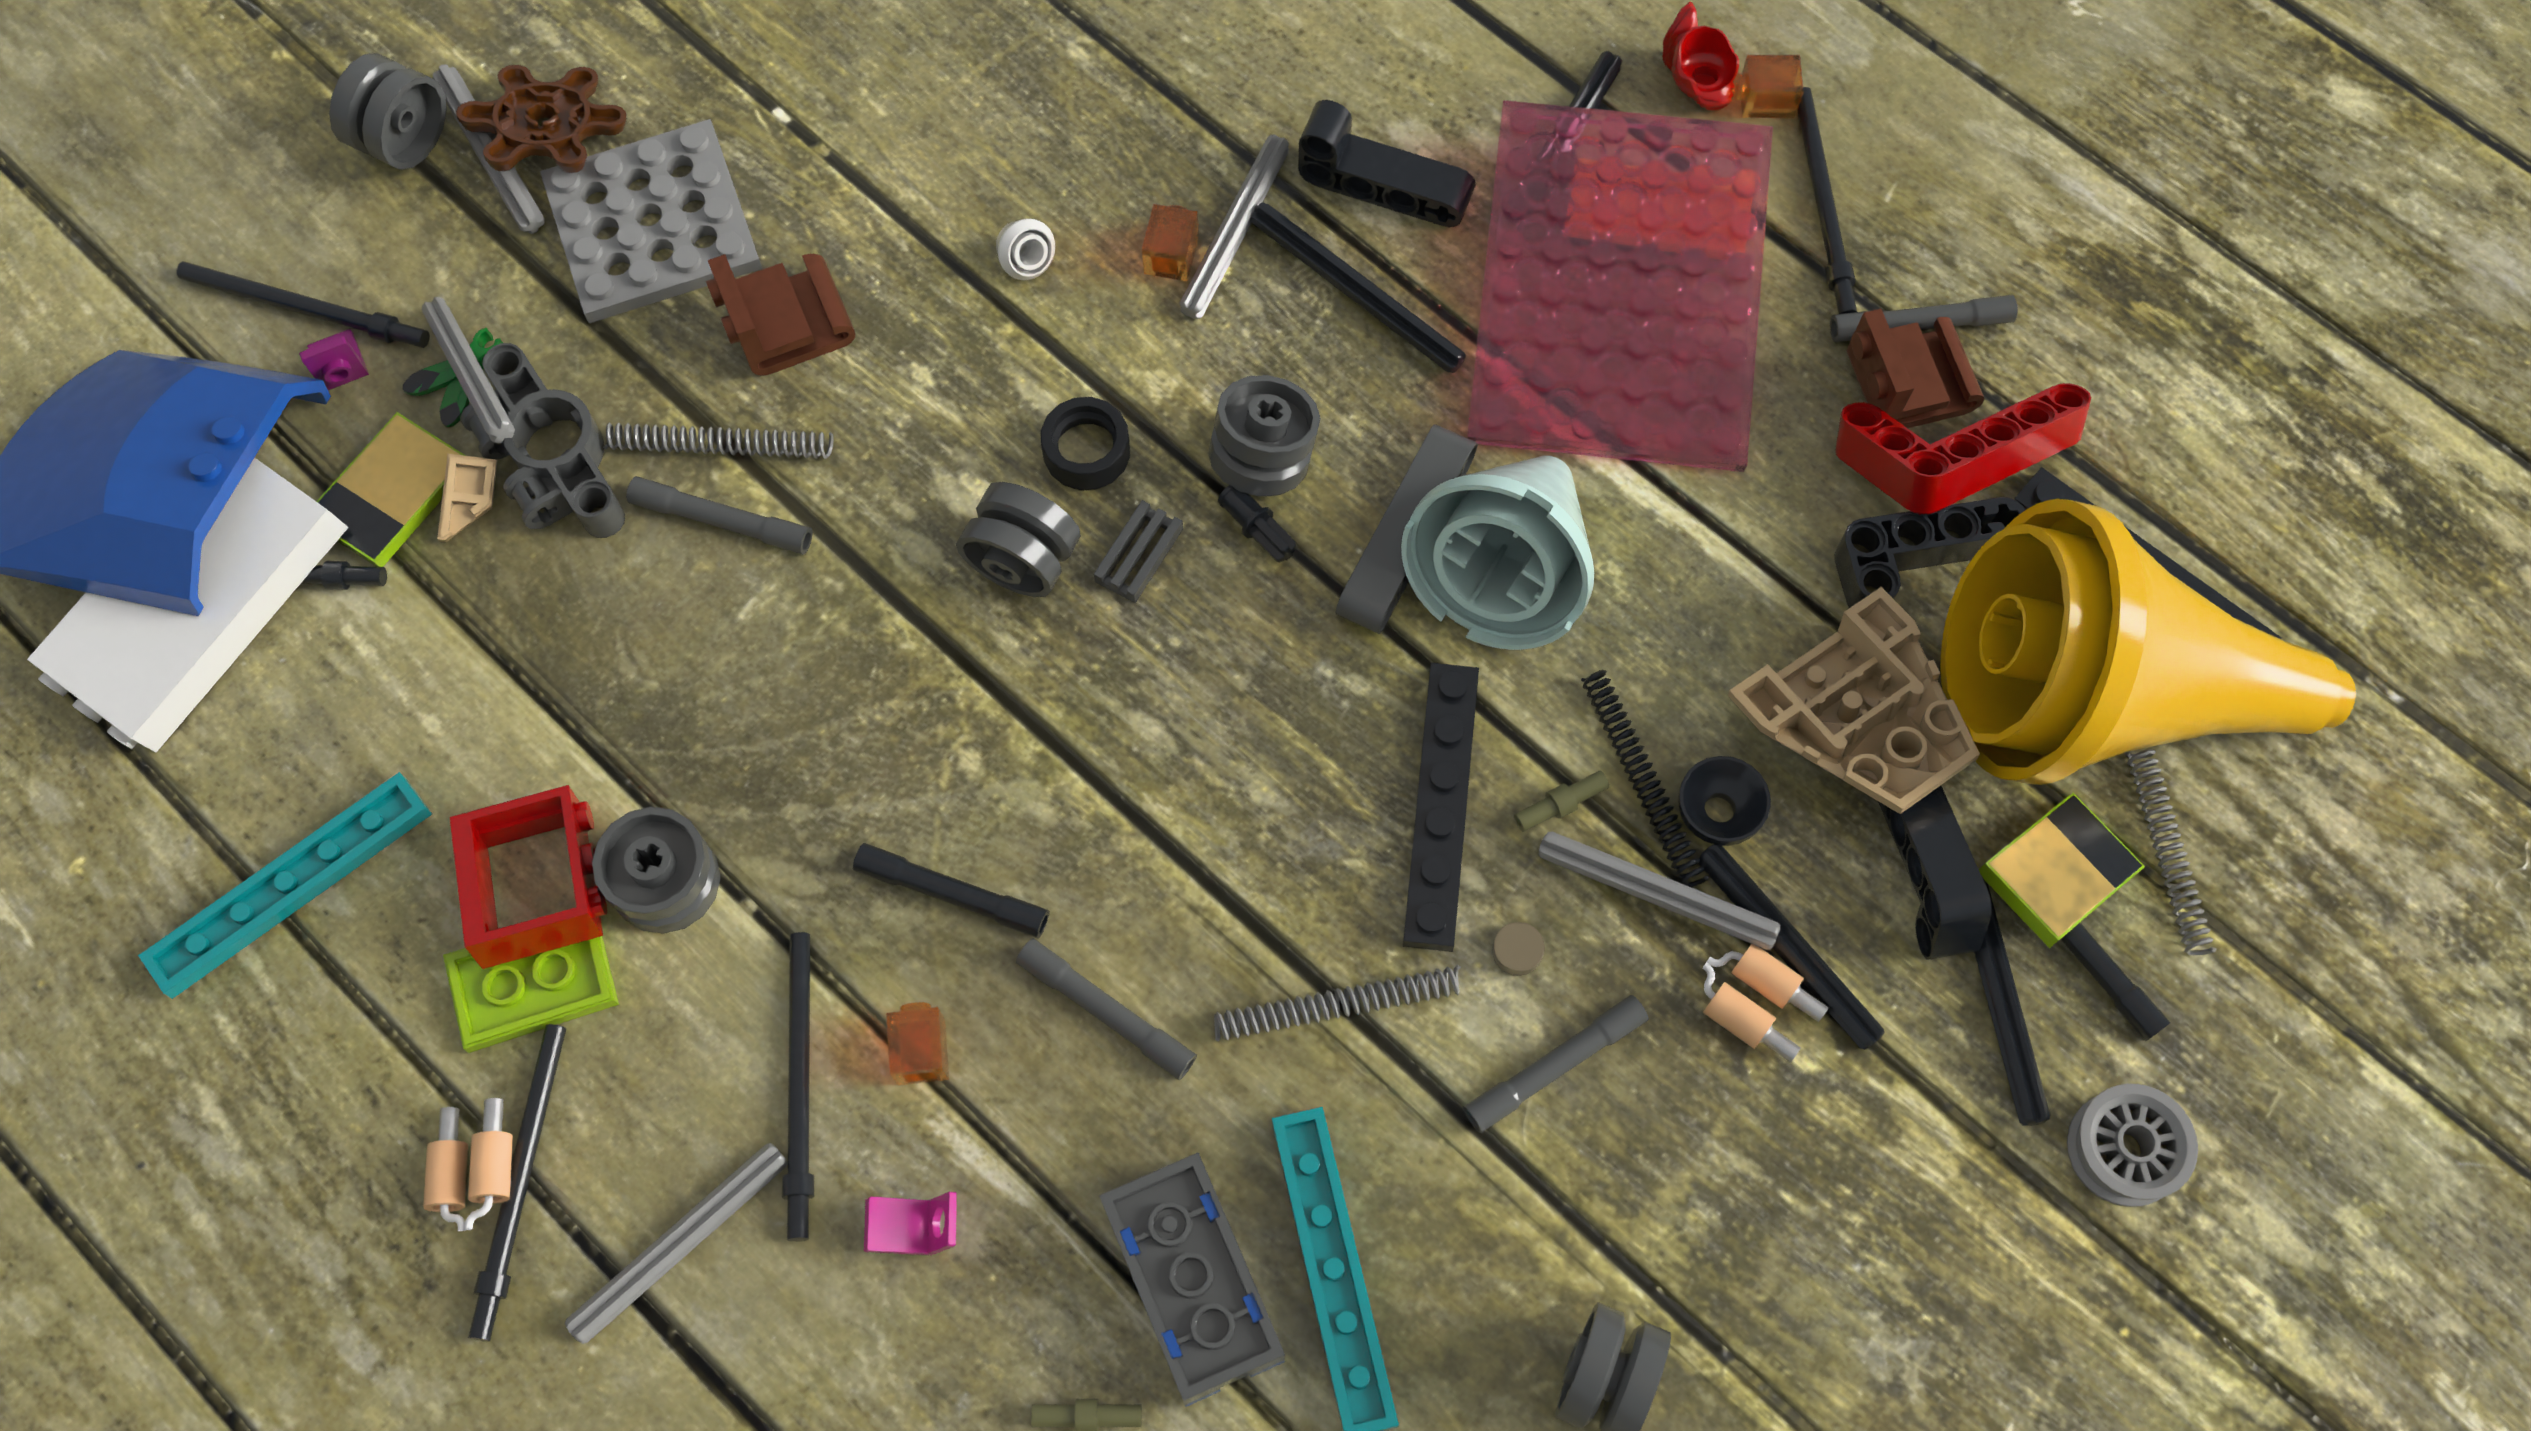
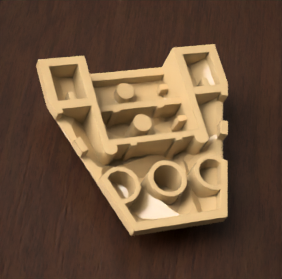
M1882 587L1843 613L1838 631L1777 673L1767 664L1730 689L1728 697L1760 732L1780 742L1899 814L1972 764L1980 755L1954 700H1947L1937 680L1940 671L1935 661H1928L1918 641L1921 633L1915 620Z

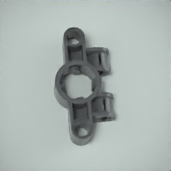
M501 343L493 346L483 358V367L496 388L494 391L515 428L512 438H505L501 444L492 442L471 404L464 409L460 419L464 428L472 431L478 439L479 452L484 458L499 460L510 455L519 470L506 479L503 488L506 495L510 499L516 500L523 511L522 520L524 524L530 529H541L574 512L590 535L597 538H607L615 535L621 530L625 522V514L615 494L598 469L604 454V439L587 406L578 397L569 392L547 390L518 346L511 343ZM557 420H571L577 423L582 434L572 449L566 450L560 457L551 460H535L530 457L526 446L532 435L541 427L549 426ZM525 482L528 483V485H529V486L526 487V488H524V486H523V484H524ZM605 505L600 511L591 513L595 507ZM544 508V513H541L539 510Z

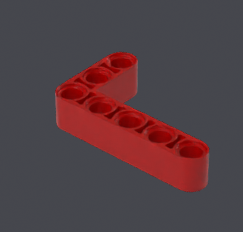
M2070 383L2054 385L1932 444L1927 443L1879 407L1865 402H1855L1848 404L1842 409L1835 452L1841 461L1907 510L1918 514H1931L2078 443L2083 434L2092 398L2090 393L2079 385Z

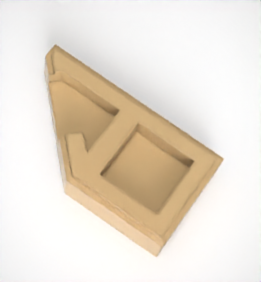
M447 454L437 538L439 542L449 541L492 509L497 460Z

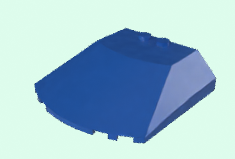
M118 350L99 360L73 377L41 404L19 428L0 455V574L199 616L204 608L198 598L201 548L205 537L290 399L295 398L327 404L331 395L324 381L248 366Z

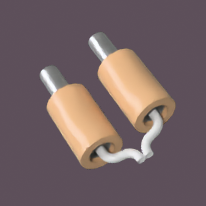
M1751 944L1744 955L1731 951L1720 959L1710 957L1702 968L1707 972L1704 991L1711 999L1703 1013L1753 1049L1759 1043H1764L1786 1060L1792 1062L1801 1047L1772 1027L1776 1017L1726 982L1722 984L1715 994L1712 990V984L1715 979L1713 967L1723 966L1731 959L1738 960L1739 962L1731 972L1732 975L1779 1008L1783 1009L1787 1003H1791L1817 1022L1821 1020L1829 1007L1800 988V984L1804 979L1802 976L1756 945Z
M500 1098L484 1100L483 1132L475 1133L471 1137L468 1200L474 1203H481L483 1206L473 1211L466 1221L458 1214L449 1213L465 1208L467 1192L468 1144L458 1141L459 1108L444 1107L440 1109L439 1139L427 1144L423 1208L427 1211L441 1212L444 1220L457 1223L458 1231L472 1230L474 1221L484 1216L490 1210L492 1204L506 1202L510 1199L513 1136L510 1133L502 1132L503 1099Z

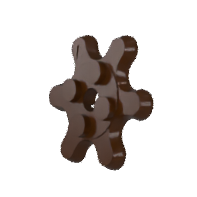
M506 66L497 75L499 84L505 90L501 98L491 102L468 101L461 104L456 110L457 119L466 130L471 132H490L497 135L483 149L485 160L496 171H508L523 158L529 156H548L554 159V162L562 171L576 173L584 168L587 159L586 148L580 142L594 135L612 136L620 134L627 120L626 112L623 108L617 105H596L587 100L595 93L598 85V74L593 69L587 67L573 68L563 78L555 82H540L534 79L530 70L524 66ZM540 118H549V120L542 122V127L538 125Z

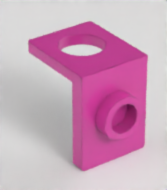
M947 1192L931 1200L887 1197L867 1198L865 1200L864 1251L932 1256L955 1247L957 1193ZM944 1210L945 1223L943 1233L941 1235L940 1220L942 1212Z

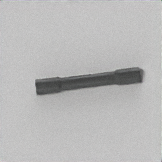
M2013 295L1972 299L1969 302L1884 311L1883 313L1889 328L1918 322L1921 330L1935 329L1934 323L1938 317L1950 318L1954 327L1964 325L1984 326L2015 322L2017 318V302ZM1868 311L1832 315L1830 320L1832 340L1834 342L1851 341L1863 313Z
M635 476L630 481L627 489V502L664 514H675L753 537L765 544L802 555L806 554L811 545L813 531L812 528L776 517L761 516L680 492L674 487Z
M1036 939L1029 940L1018 954L1016 964L1048 987L1060 991L1138 1047L1144 1056L1176 1079L1181 1080L1192 1067L1197 1054L1163 1030L1147 1023L1073 970L1068 962Z
M1628 996L1595 1018L1590 1026L1509 1080L1498 1083L1465 1105L1463 1110L1472 1126L1479 1133L1484 1132L1515 1111L1523 1101L1605 1046L1613 1045L1646 1023L1649 1017L1643 1005L1635 996Z

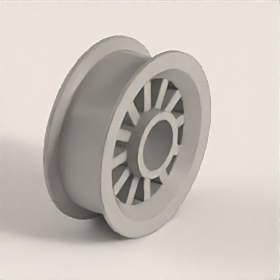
M2121 1084L2106 1089L2086 1102L2076 1112L2068 1129L2067 1149L2075 1173L2091 1192L2103 1200L2126 1207L2145 1206L2171 1195L2189 1180L2196 1166L2198 1142L2191 1120L2174 1099L2150 1086ZM2146 1117L2151 1120L2149 1123L2145 1122ZM2157 1128H2159L2162 1135H2158L2156 1131ZM2124 1134H2128L2136 1139L2140 1146V1157L2131 1154L2126 1149L2123 1142ZM2097 1141L2103 1142L2104 1145L2097 1146ZM2166 1145L2167 1150L2160 1148V1146ZM2106 1155L2108 1161L2105 1163L2101 1156ZM2115 1167L2119 1168L2118 1175L2112 1171Z

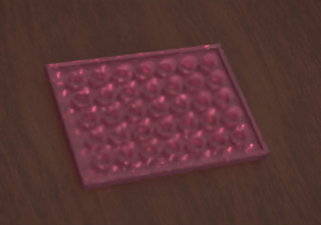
M1503 100L1468 422V439L1482 445L1739 472L1745 471L1748 462L1773 126Z

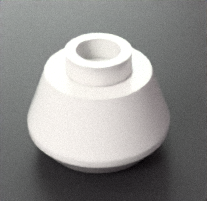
M1022 219L1007 224L1000 231L996 240V250L1000 265L1008 275L1015 279L1030 280L1040 276L1050 266L1055 254V240L1051 230L1044 223L1035 219Z

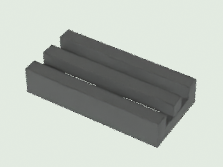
M1142 500L1094 573L1095 582L1136 603L1182 532L1183 521L1175 516L1173 519L1167 517L1166 512L1159 508L1157 511L1151 509L1150 504ZM1145 521H1150L1114 577H1110ZM1160 527L1165 529V532L1130 586L1124 584Z

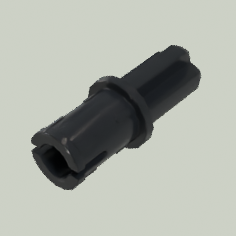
M1231 485L1222 491L1218 498L1219 505L1225 508L1243 527L1242 534L1246 538H1253L1276 562L1287 561L1293 556L1294 551L1297 549V543L1273 519V511L1269 507L1262 508L1250 494L1239 492Z

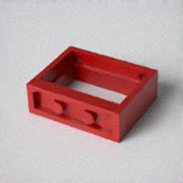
M569 785L450 817L464 946L482 969L603 936L600 916L607 915V904L604 895L595 884L592 861L596 847L592 842L589 843L587 832L594 829L593 815L588 802H579ZM565 827L576 907L498 929L488 848Z

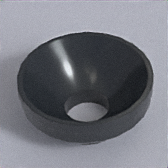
M1715 756L1698 762L1687 772L1680 786L1678 808L1685 825L1695 836L1711 844L1731 846L1750 839L1762 828L1771 808V795L1764 778L1753 766L1731 756ZM1715 797L1725 799L1733 808V817L1726 822L1714 821L1707 815L1705 803Z

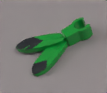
M487 328L479 330L474 335L473 342L470 344L482 369H484L483 358L487 351L493 346L503 343L500 338L495 339L491 347L484 348L489 341L493 340V336ZM448 360L413 373L402 385V390L406 394L415 396L432 393L447 386L439 410L441 421L446 427L456 425L461 420L462 412L470 403Z

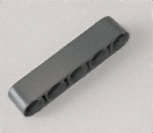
M1436 424L1432 426L1349 578L1338 601L1336 615L1377 634L1384 630L1409 583L1401 553L1402 536L1405 526L1417 505L1429 491L1443 482L1466 475L1478 447L1477 442Z

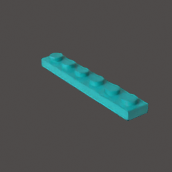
M398 772L139 954L138 957L163 994L173 999L432 815V812L409 781Z
M1323 1107L1272 1118V1126L1343 1431H1385L1398 1428L1397 1414Z

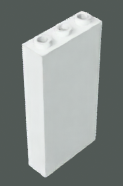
M254 457L202 543L198 598L204 608L199 616L86 592L27 660L43 671L38 680L63 697L69 691L78 698L72 704L74 708L97 723L102 718L111 723L112 726L107 730V733L130 749H133L139 743L157 752L349 527L325 507Z

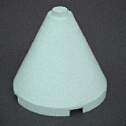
M1540 456L1460 476L1439 484L1422 498L1403 532L1401 543L1403 566L1408 581L1419 600L1440 622L1447 615L1456 623L1469 629L1465 638L1486 646L1509 650H1523L1554 642L1570 630L1573 623L1584 611L1592 594L1594 565L1573 476L1569 467L1563 461L1553 456Z

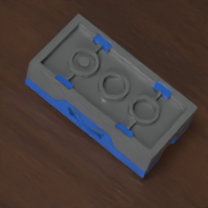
M1199 1152L1099 1195L1185 1407L1220 1392L1221 1387L1248 1375L1251 1378L1285 1362L1283 1348Z

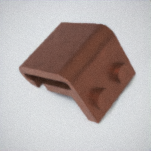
M725 254L707 260L714 278L707 280L706 283L717 308L725 305L729 315L721 318L731 344L741 343L749 366L754 374H773L846 347L855 339L856 333L827 264L821 255H802L807 271L788 277L783 263L735 279Z
M1882 309L1864 312L1852 335L1846 352L1867 403L1879 407L1906 428L1966 415L1983 404L1985 400L1950 318L1938 317L1934 323L1936 331L1922 334L1918 322L1889 328Z

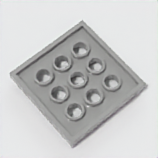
M711 119L587 156L584 168L576 173H566L558 166L540 171L581 306L589 323L706 287V281L714 278L707 260L724 254L734 277L763 269ZM680 166L692 167L691 172L684 177L671 176L672 172ZM635 180H650L649 184L642 190L633 191L629 189V186ZM595 192L607 193L605 199L597 204L586 203L587 198ZM700 200L705 202L703 207L696 212L683 211L684 206L690 201ZM653 213L662 215L661 219L654 225L643 226L640 224L646 215ZM604 228H618L617 233L612 238L604 240L597 238L598 233ZM711 235L717 238L707 248L694 246L696 241L703 236ZM661 249L673 250L671 257L665 261L656 262L651 260L654 253ZM625 262L630 264L628 270L621 275L608 274L609 269L616 263Z

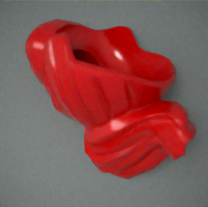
M1689 2L1681 8L1673 24L1666 32L1662 41V59L1665 66L1672 71L1676 85L1686 96L1691 97L1702 108L1714 111L1720 110L1732 102L1733 90L1735 88L1733 81L1739 71V58L1734 52L1727 36L1721 30L1705 25L1698 27L1697 10L1694 4Z

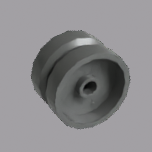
M364 54L350 63L339 77L335 86L329 110L331 130L338 141L365 154H370L372 157L397 169L413 168L423 161L437 144L444 128L447 111L446 98L439 82L411 68H406L381 54Z
M1248 376L1231 383L1221 393L1216 411L1214 429L1208 451L1212 469L1224 483L1231 485L1239 492L1259 497L1281 495L1295 489L1307 475L1321 419L1315 401L1301 387L1289 380L1274 376Z
M1008 482L991 483L976 507L978 518H972L967 523L956 543L958 553L967 564L999 586L1022 595L1046 597L1052 591L1062 572L1060 562L1066 561L1071 556L1081 537L1079 526L1060 506L1033 490Z
M647 807L630 811L611 823L598 840L592 861L596 885L606 900L618 911L624 920L642 931L661 934L685 929L702 918L716 899L721 879L716 856L692 822L676 811L665 808Z
M1597 1302L1582 1334L1578 1335L1567 1362L1555 1418L1582 1429L1592 1422L1601 1401L1604 1400L1605 1403L1600 1418V1431H1640L1655 1397L1664 1370L1671 1342V1332L1643 1322L1633 1330L1624 1350H1621L1626 1331L1624 1313Z

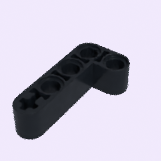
M1320 100L1315 104L1299 140L1298 170L1305 181L1316 187L1440 226L1456 227L1461 223L1476 187V181L1470 173L1450 164L1351 134L1352 117L1347 108L1331 100Z
M1998 497L1953 504L1931 514H1918L1907 511L1853 521L1847 527L1834 554L1836 568L1848 607L1851 608L1871 594L1866 590L1865 586H1871L1876 589L1882 587L1894 599L1901 586L1899 571L1972 560L1978 550L1992 536L2003 530L2014 518L2025 511L2024 507L2014 499ZM1946 530L1956 532L1960 538L1952 537ZM1899 537L1908 538L1915 545L1905 544ZM1853 544L1864 546L1868 549L1869 553L1858 551Z
M1942 786L1936 788L1901 814L1878 801L1920 901L1915 931L1922 955L1928 960L1979 951L1991 918L1990 896Z

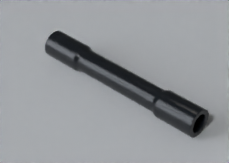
M863 843L860 846L853 862V870L891 885H901L991 918L1000 925L1036 938L1041 937L1049 918L1048 909L1009 895L1003 896L914 864L905 857L867 843Z
M2081 923L2061 938L2063 943L2113 999L2115 1007L2145 1041L2152 1038L2171 1023L2139 986L2132 983Z

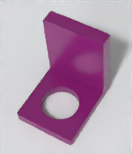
M351 329L311 343L307 346V350L299 353L302 362L315 379L323 380L328 390L369 375Z

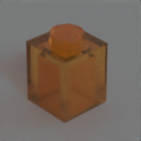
M1747 55L1742 73H1737L1734 79L1735 88L1733 90L1734 100H1741L1742 118H1795L1803 94L1800 55Z
M1153 204L1142 246L1144 274L1188 282L1199 239L1198 211L1188 210L1179 205L1164 206Z
M914 1002L900 1006L899 1012L886 1013L890 1075L899 1086L949 1080L946 1025L938 1007L931 1008L929 1003Z

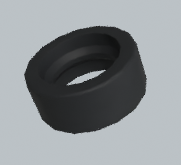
M1076 397L1058 404L1046 416L1041 428L1043 458L1051 476L1064 486L1077 490H1095L1113 483L1125 471L1130 458L1128 425L1121 412L1108 401L1094 397ZM1094 424L1104 427L1112 435L1113 447L1104 458L1092 463L1069 461L1059 451L1058 441L1067 430L1078 425Z

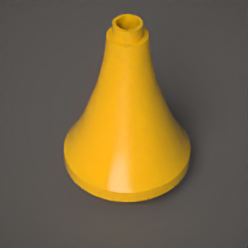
M2066 499L2046 500L2026 509L2003 530L1992 536L1978 550L1965 569L1954 592L1947 613L1941 644L1940 672L1942 690L1947 700H1954L1980 753L1976 763L1995 777L2027 784L2043 785L2054 783L2083 767L2128 751L2211 734L2254 732L2313 734L2323 727L2333 728L2342 724L2350 715L2356 697V689L2352 677L2346 671L2337 669L2333 660L2323 654L2285 642L2233 618L2171 575L2133 539L2123 523L2114 514L2095 505Z

